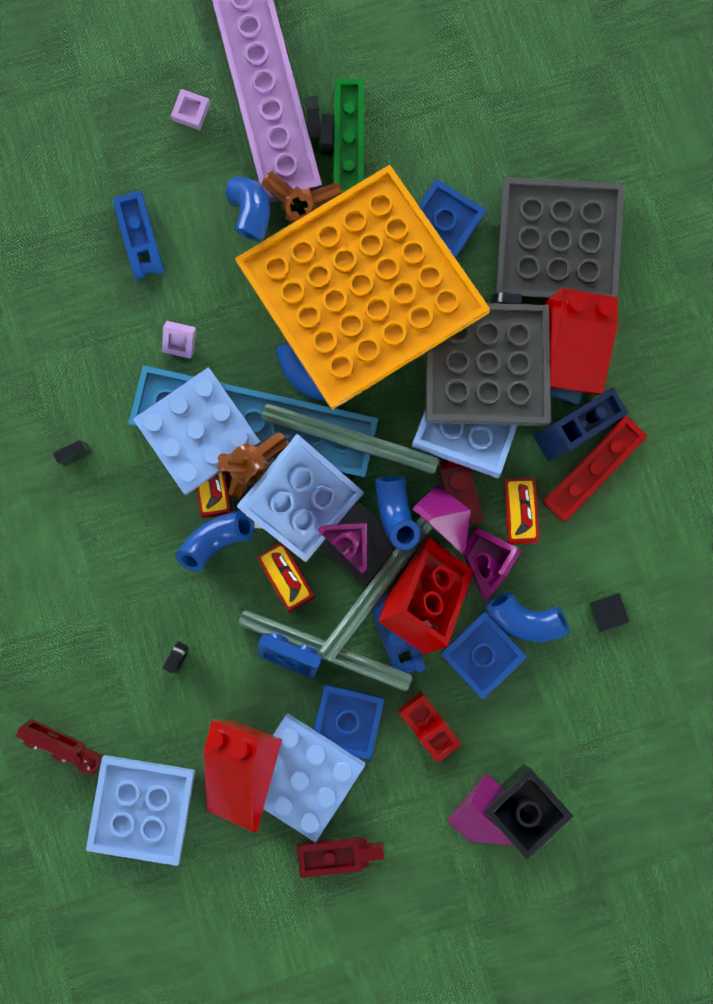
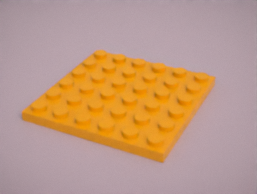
M391 165L386 166L235 258L237 265L331 410L490 312V308Z

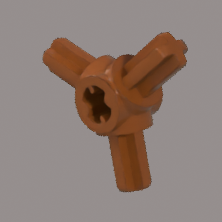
M270 171L261 183L267 191L282 202L280 208L286 212L285 220H289L288 226L343 193L337 182L312 192L310 188L302 190L298 186L293 189L273 171ZM298 197L301 201H307L308 208H304L307 212L301 215L300 211L294 212L293 205L297 204L294 200Z
M280 432L276 433L258 447L254 444H243L237 447L231 454L221 453L217 457L219 460L218 469L229 471L232 480L228 490L230 496L242 498L248 486L255 484L269 467L267 462L280 454L289 444L283 434Z

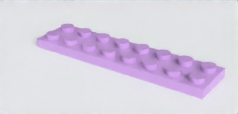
M212 0L260 184L264 177L270 171H273L293 189L298 186L302 190L310 188L312 192L322 188L274 1ZM264 188L270 202L278 201L276 197Z

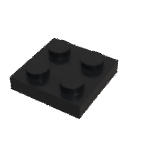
M357 501L337 525L367 523V570L362 574L327 539L318 548L366 586L396 547L388 539L381 520Z

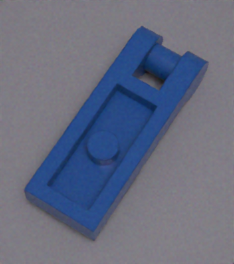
M142 191L112 198L135 279L145 278V274L155 272L156 275L164 273V265ZM149 253L151 260L141 263L139 256Z
M390 592L382 594L371 611L392 667L405 673L425 671L426 669L419 650L378 622ZM409 651L412 659L400 663L398 654Z

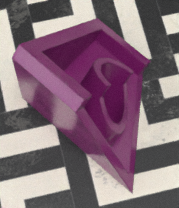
M436 485L416 504L413 510L462 553L466 549L471 510L439 485Z
M367 523L323 525L318 529V532L362 574L367 570Z
M475 527L467 541L466 549L461 554L464 556L468 567L474 570L472 576L485 603L506 578L521 550Z
M485 773L449 816L447 822L470 842L513 845L484 812V809L501 786Z

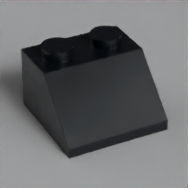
M525 764L499 787L484 809L486 815L527 861L574 817L535 772Z

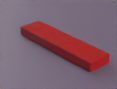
M625 415L552 490L542 503L562 523H565L648 435Z

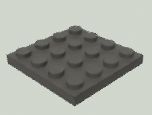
M504 177L496 293H521L522 299L547 301L561 288L618 297L625 184Z
M487 303L490 308L489 314L426 352L425 423L549 426L551 424L549 305Z

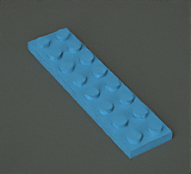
M143 365L128 424L137 426L133 420L136 416L194 378V376ZM220 383L261 443L279 432L286 437L288 443L296 435H299L341 473L365 478L370 459L369 453L264 421L262 419V412L266 404H271L375 437L378 418L340 409L331 410L330 407Z

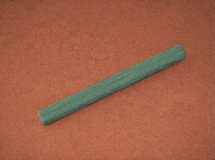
M266 404L262 412V419L264 421L428 473H434L438 465V458L271 404Z
M421 516L416 521L421 533L417 545L408 550L395 549L319 650V654L327 661L331 662L334 660L433 528Z
M243 611L239 619V625L259 634L265 633L269 636L271 632L278 633L288 638L287 643L296 647L303 644L316 649L318 656H321L319 650L326 642L250 611ZM344 648L331 661L403 691H407L412 682V675Z

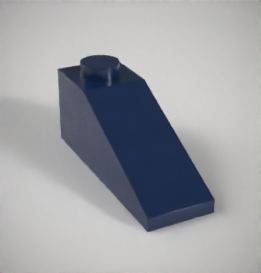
M611 388L534 434L533 437L549 462L574 449L627 415L628 412L614 388Z

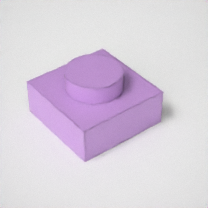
M181 89L171 114L172 121L201 130L210 106L209 98Z
M166 321L163 326L162 352L191 359L195 349L196 327Z

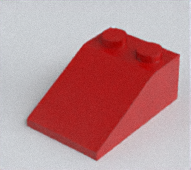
M561 288L546 301V305H549L550 388L601 395L604 391L618 328V297Z
M430 537L426 538L388 595L378 622L423 654L447 647L474 570Z
M212 720L203 750L207 811L252 832H257L282 739L237 721Z

